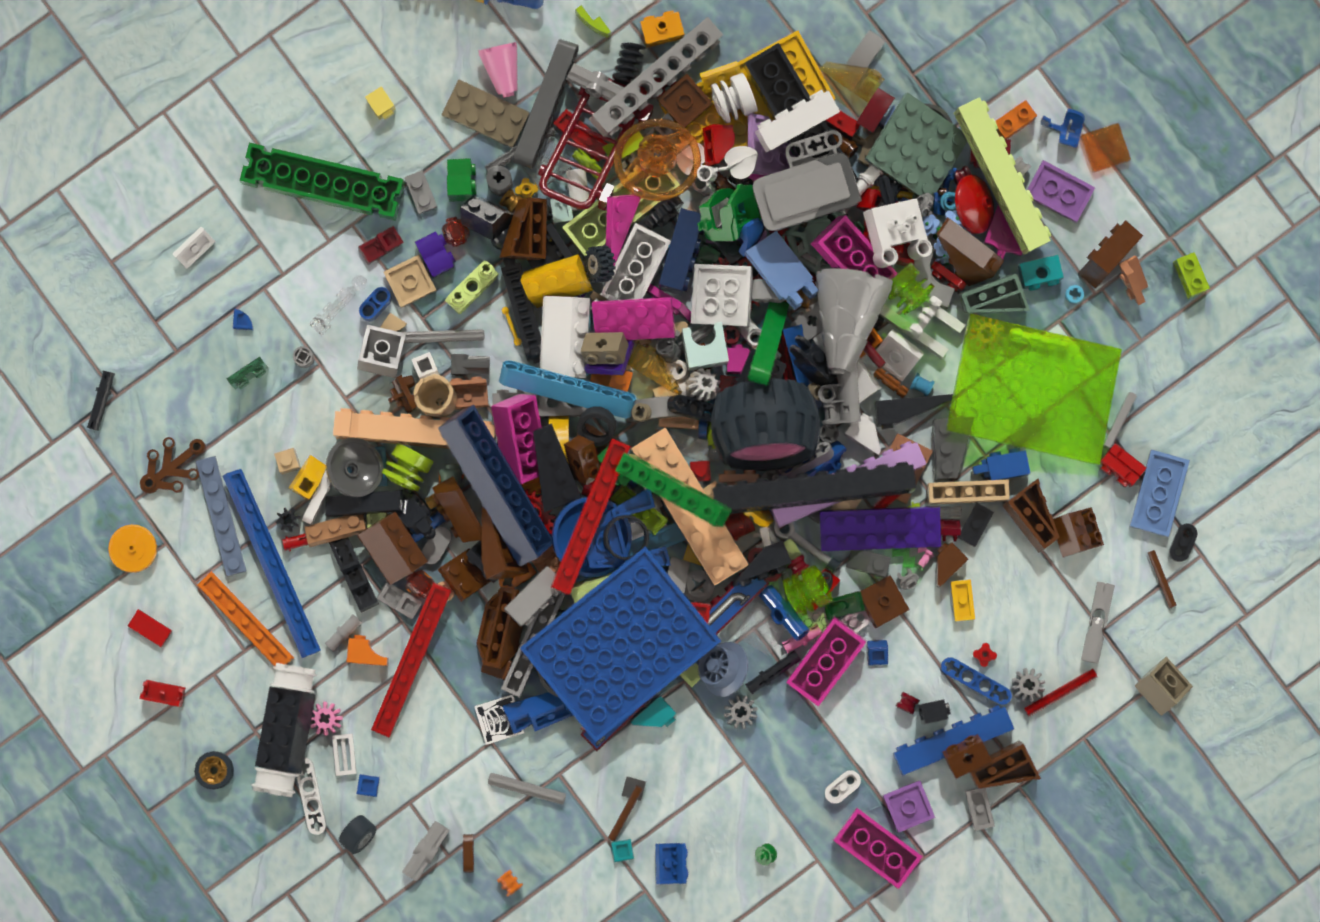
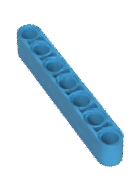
M504 361L502 364L499 382L504 386L584 408L603 407L608 409L614 416L621 418H630L632 416V408L636 402V396L632 393L515 361Z

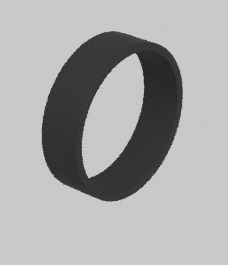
M621 515L615 517L607 524L603 534V541L607 551L612 556L629 560L634 555L621 557L611 550L608 543V533L611 526L622 518H631L637 521L644 532V542L640 550L648 546L649 533L646 525L640 519L634 516Z

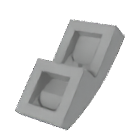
M869 30L846 64L863 75L886 40Z
M387 581L377 596L378 600L410 619L414 618L422 604L421 601L394 585H389Z

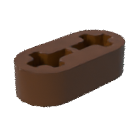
M463 834L464 873L474 872L473 834Z

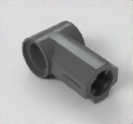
M452 354L451 375L490 374V357Z

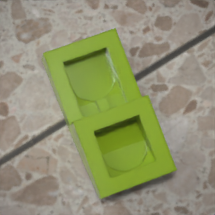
M582 5L575 9V14L587 27L606 38L611 36L610 29L600 16L592 20Z

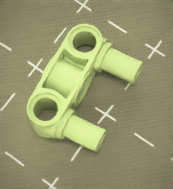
M483 261L447 296L445 301L458 314H461L497 279L499 273L489 262ZM474 283L478 288L476 291L471 292L466 288L467 285Z

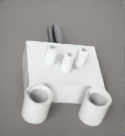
M884 176L877 179L884 206L863 212L874 252V264L878 268H885L895 264L898 254L891 247L909 242L910 245L907 251L911 259L919 260L929 256L932 253V245L927 239L917 198L895 203L889 178Z

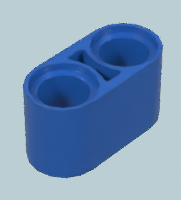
M385 287L376 288L360 305L359 314L363 320L368 322L374 321L387 308L392 300L388 289ZM386 293L387 299L379 302L377 300L378 294ZM366 307H372L374 309V312L371 316H365L363 314V311Z

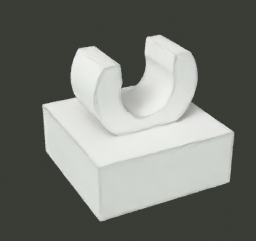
M772 526L759 529L760 533L753 535L754 538H762V543L756 545L757 548L777 543Z

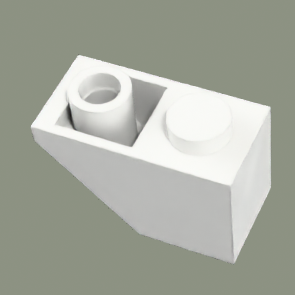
M430 352L411 359L419 379L432 376L433 374L440 375Z

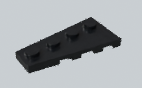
M551 423L533 430L544 512L580 499L581 494L553 424Z

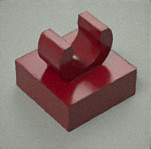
M940 519L942 540L946 541L947 535H953V541L956 542L958 539L957 535L961 536L960 519Z

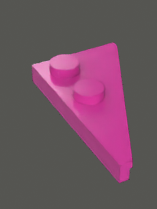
M640 194L607 197L606 246L611 248V253H614L613 259H615V262L618 259L640 202Z
M652 284L649 285L646 293L653 298L671 297L673 314L680 315L691 323V311L682 302Z

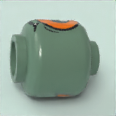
M445 464V468L440 469L438 472L439 483L453 476L460 489H462L465 485V480L461 468H458L457 464Z

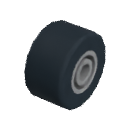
M358 815L345 826L339 836V842L349 852L357 854L371 842L377 828L365 816Z

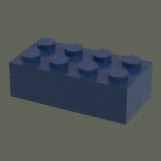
M683 208L680 209L659 282L660 290L682 296L683 291L687 292L690 277H687L688 272H693L695 264L693 255L694 253L698 254L701 240L698 239L699 234H704V230L699 231L697 225L701 221L700 213Z

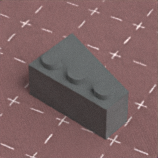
M974 417L943 418L932 421L935 481L957 479Z

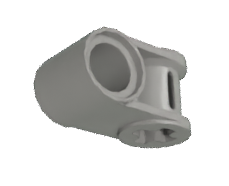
M764 279L753 280L752 301L773 303L785 301L784 298L779 300Z

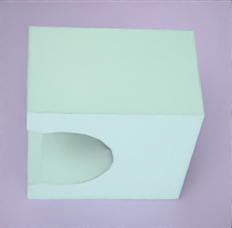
M722 322L714 324V341L706 346H701L693 341L689 327L682 328L681 335L688 371L728 364L729 359Z

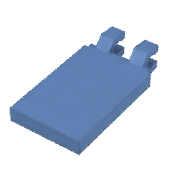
M777 231L745 251L744 255L779 300L786 299L794 310L799 308L803 302L797 293L800 289L810 300L817 295L818 289L812 282V275Z

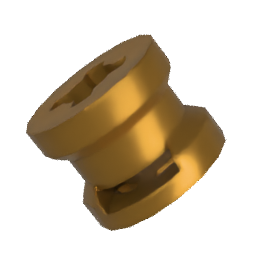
M509 189L500 200L499 205L505 206L509 212L513 213L518 200L523 198L515 195L514 191Z

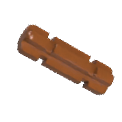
M877 368L873 376L878 380L881 379L884 385L893 392L896 391V394L901 398H904L909 389L904 385H900L898 380L889 373L886 374V371L882 368Z

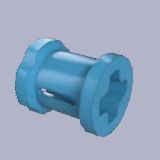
M917 373L909 389H915L926 397L929 395L935 381L932 380L930 382L920 377V374Z

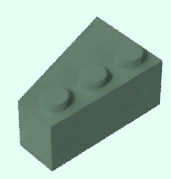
M1016 273L958 293L961 305L966 313L1030 311Z

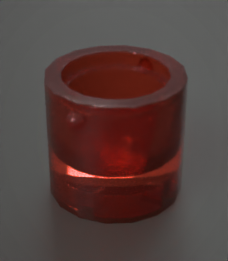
M744 513L729 514L725 522L726 528L734 541H738L739 538L755 531L750 517Z

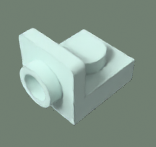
M550 199L554 223L571 221L573 219L571 206Z

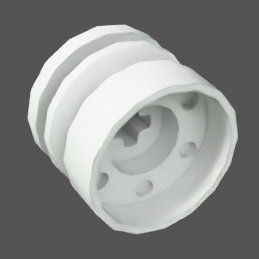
M743 73L730 77L731 87L729 88L723 80L720 81L721 91L716 83L711 85L714 105L726 124L731 122L729 113L732 114L734 120L738 119V109L745 116L758 111L753 93Z

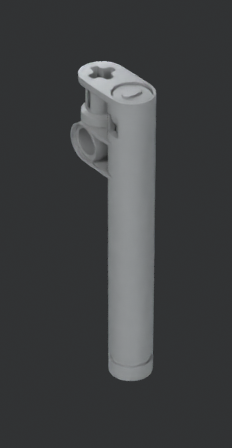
M855 364L851 373L844 372L843 375H837L838 384L824 385L819 389L818 397L822 401V407L825 411V420L822 421V424L861 422L857 364ZM829 389H831L833 393L832 398L828 396Z

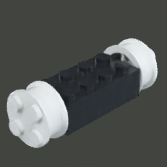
M276 663V666L273 667L276 670L274 682L270 683L255 762V766H258L254 768L257 770L255 784H251V786H253V791L292 797L295 794V791H293L295 777H298V774L302 772L316 694L310 693H314L311 687L313 677L317 676V674H315L316 670Z

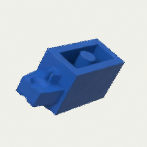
M1020 448L1008 450L1009 453L1002 455L1001 451L989 453V457L981 460L982 465L972 467L973 475L984 473V478L988 477L989 480H1006L1027 476L1031 473L1026 450L1021 451Z

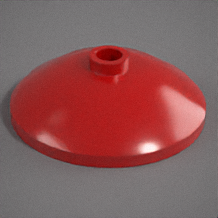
M966 175L961 178L956 187V211L967 231L972 234L984 233L990 227L993 220V197L988 185L980 177Z

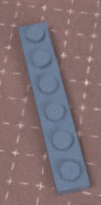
M216 456L198 460L196 464L226 576L246 572L245 562Z

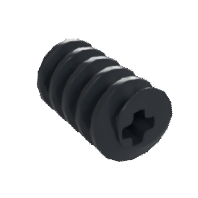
M630 42L621 44L622 50L618 53L621 58H617L616 62L618 65L614 67L616 73L612 74L614 80L628 85L631 83V80L636 78L633 72L640 71L635 67V65L642 64L641 61L637 60V57H644L639 50H646L645 46Z

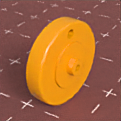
M126 525L119 528L112 535L109 541L108 552L111 561L116 567L126 572L137 573L147 569L154 562L157 555V542L148 529L140 525Z

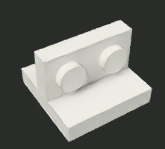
M894 329L890 331L876 350L886 362L883 367L900 381L906 378L924 355V352Z

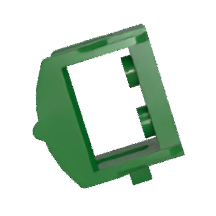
M738 184L736 190L730 188L717 190L706 203L699 207L701 221L697 225L699 231L704 230L708 240H737L746 223L756 218L762 219L753 191V185ZM728 198L727 205L719 211L722 228H716L712 207ZM741 202L744 203L746 213L739 212L738 204Z

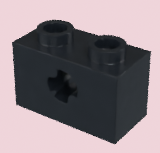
M944 699L917 705L922 725L946 720L948 715L951 714L949 703H945Z

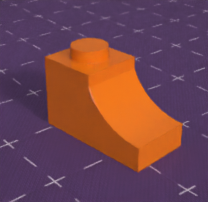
M625 371L623 375L592 374L590 382L629 392L633 373Z
M354 635V639L349 638L348 663L388 666L389 658L382 657L374 652L371 648L370 640H366V636Z

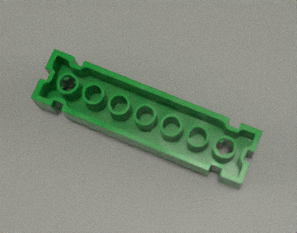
M249 142L245 156L249 165H243L239 180L242 185L258 188V184H263L264 189L267 191L372 216L373 212L377 211L381 218L396 221L399 210L396 197H402L405 185L404 179L388 175L387 180H384L380 173L272 148L271 152H267L265 146ZM267 164L269 169L263 172L261 167H265ZM380 192H383L384 197L378 199L376 194L379 195Z

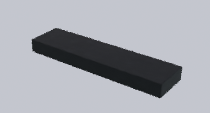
M401 490L372 492L363 497H349L346 495L326 496L325 516L338 517L402 511L403 492Z

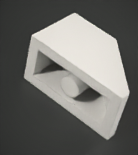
M863 413L860 415L861 422H852L844 436L875 456H878L881 450L875 424L872 423L873 419Z

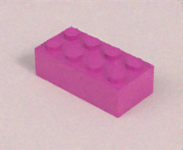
M846 215L838 216L810 243L833 269L863 271L874 278L875 275H880L890 280L898 274L891 265L885 268H878L874 264V252L871 243Z
M518 394L492 405L491 410L498 447L519 483L523 484L539 477L533 430L541 427L536 395Z
M834 616L786 683L819 707L866 644L867 640Z
M858 808L853 811L833 839L835 843L897 889L902 886L923 857Z

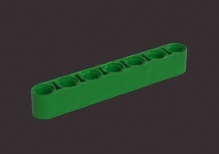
M769 302L748 377L750 381L768 385L789 308L788 302Z

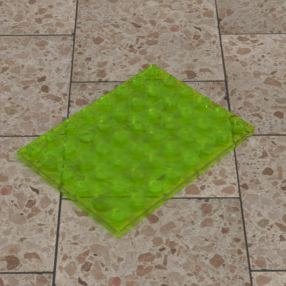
M969 314L946 431L1093 465H1100L1122 349Z

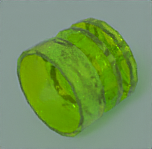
M912 262L892 279V290L887 297L891 301L899 296L900 300L896 307L900 308L904 303L907 305L901 312L904 316L922 305L935 288L932 283L925 289L922 287L928 281L927 278L919 282L915 280L920 271Z
M814 564L801 571L803 580L796 574L792 575V580L790 578L783 580L788 601L800 617L806 616L807 610L810 613L814 612L813 602L820 608L833 602L829 586L820 570Z

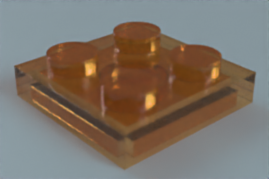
M1119 123L1080 136L1093 173L1131 161Z

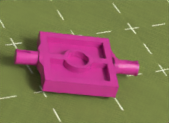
M998 205L984 243L995 247L998 250L997 255H1001L1002 259H1004L1005 253L1022 256V251Z

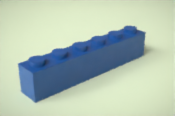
M994 706L988 709V714L982 716L980 712L971 716V721L963 724L962 720L951 724L952 729L945 731L942 728L934 731L933 737L926 739V736L915 739V744L908 746L906 743L896 747L897 751L893 755L901 774L906 775L944 759L942 752L947 747L953 744L957 745L968 736L978 734L982 741L985 742L1014 730L1006 707Z

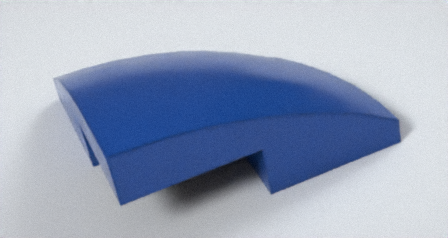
M753 219L743 226L740 238L744 242L739 249V253L743 257H745V251L759 242L765 228L762 219Z

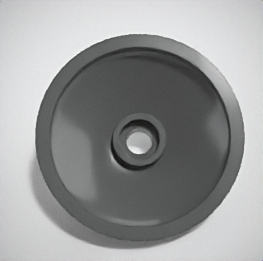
M347 438L336 443L329 451L326 459L327 476L334 488L340 493L349 497H363L373 492L382 480L383 462L381 456L369 442L358 438ZM348 467L351 468L352 473L347 471Z

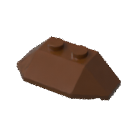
M500 587L498 592L485 604L476 642L482 658V664L485 666L501 669L517 653L523 625L520 626L504 608L520 593L519 590Z

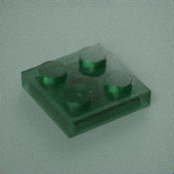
M259 356L226 379L234 389L239 388L241 390L250 384L249 380L252 378L263 376L269 367Z

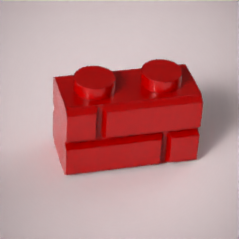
M1116 443L1113 444L1112 448L1108 450L1099 462L1102 465L1100 469L1108 475L1112 473L1116 476V481L1125 488L1126 486L1132 487L1147 468Z

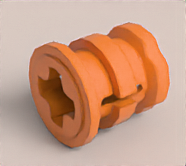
M511 870L497 879V882L503 885L502 889H506L508 892L507 897L523 886V883L517 882L518 878L512 875Z

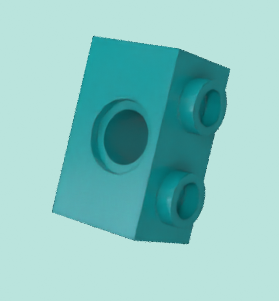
M1058 255L1018 265L1023 289L1028 288L1029 291L1040 289V285L1048 284V287L1060 284L1059 281L1064 278ZM1038 269L1044 270L1046 278H1039L1036 275V271Z

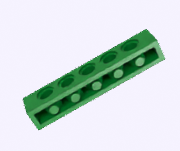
M623 453L615 470L712 526L723 527L732 510L634 454Z

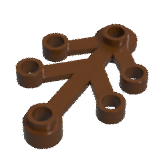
M166 437L163 440L165 449L162 469L156 474V461L159 459L160 454L154 449L147 452V458L149 459L147 474L140 480L142 491L148 494L154 493L158 489L173 490L175 493L182 492L184 489L182 482L174 481L170 483L161 480L166 476L189 478L192 481L199 478V471L197 469L184 470L176 468L194 454L202 455L206 450V444L200 439L192 440L189 448L171 462L173 448L176 443L173 438ZM172 440V446L167 447L166 441ZM199 443L200 449L194 450V444ZM152 452L157 454L155 459L150 458ZM192 471L197 473L195 478L190 477ZM148 480L153 481V485L151 487L146 486V482ZM176 483H180V490L174 489Z

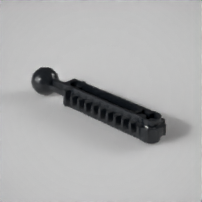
M506 227L493 241L490 240L492 245L500 250V252L502 251L509 227ZM502 258L505 267L501 268L527 362L533 360L534 364L539 363L541 335L532 303L527 298L520 281L523 274L521 264H516L515 259Z

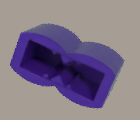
M435 231L415 241V245L433 279L454 268L453 263L456 261L451 251L446 252L444 246L447 243L442 234L438 235Z

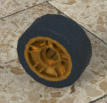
M211 751L199 757L195 764L194 773L196 780L203 787L219 789L225 787L231 781L234 767L227 755L222 752ZM215 766L217 767L218 772L216 774H212L210 768Z

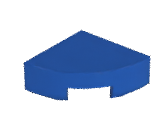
M234 309L233 329L253 330V324L249 316L241 310Z

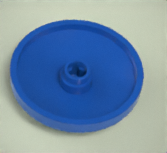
M587 497L572 501L565 506L554 522L552 545L560 562ZM608 501L604 513L613 509L617 505L611 501ZM622 518L618 521L628 555L632 542V531L628 518ZM585 557L578 575L599 577L614 571L618 567L588 568Z

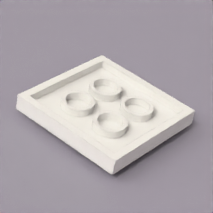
M694 264L691 324L714 325L715 323L722 322V325L750 327L753 267Z

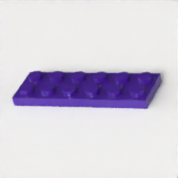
M940 506L820 511L821 551L941 547Z

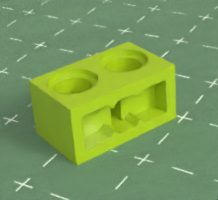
M1195 252L1180 257L1173 262L1188 299L1210 289Z

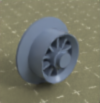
M724 642L716 645L700 658L698 666L699 676L712 694L718 697H727L734 694L742 686L748 672V658L745 650L739 644Z

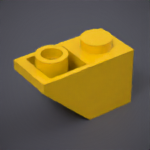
M309 455L290 484L289 489L304 499H310L321 482L326 465L312 455Z

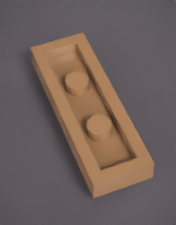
M364 514L343 516L305 527L309 547L358 535L367 528Z

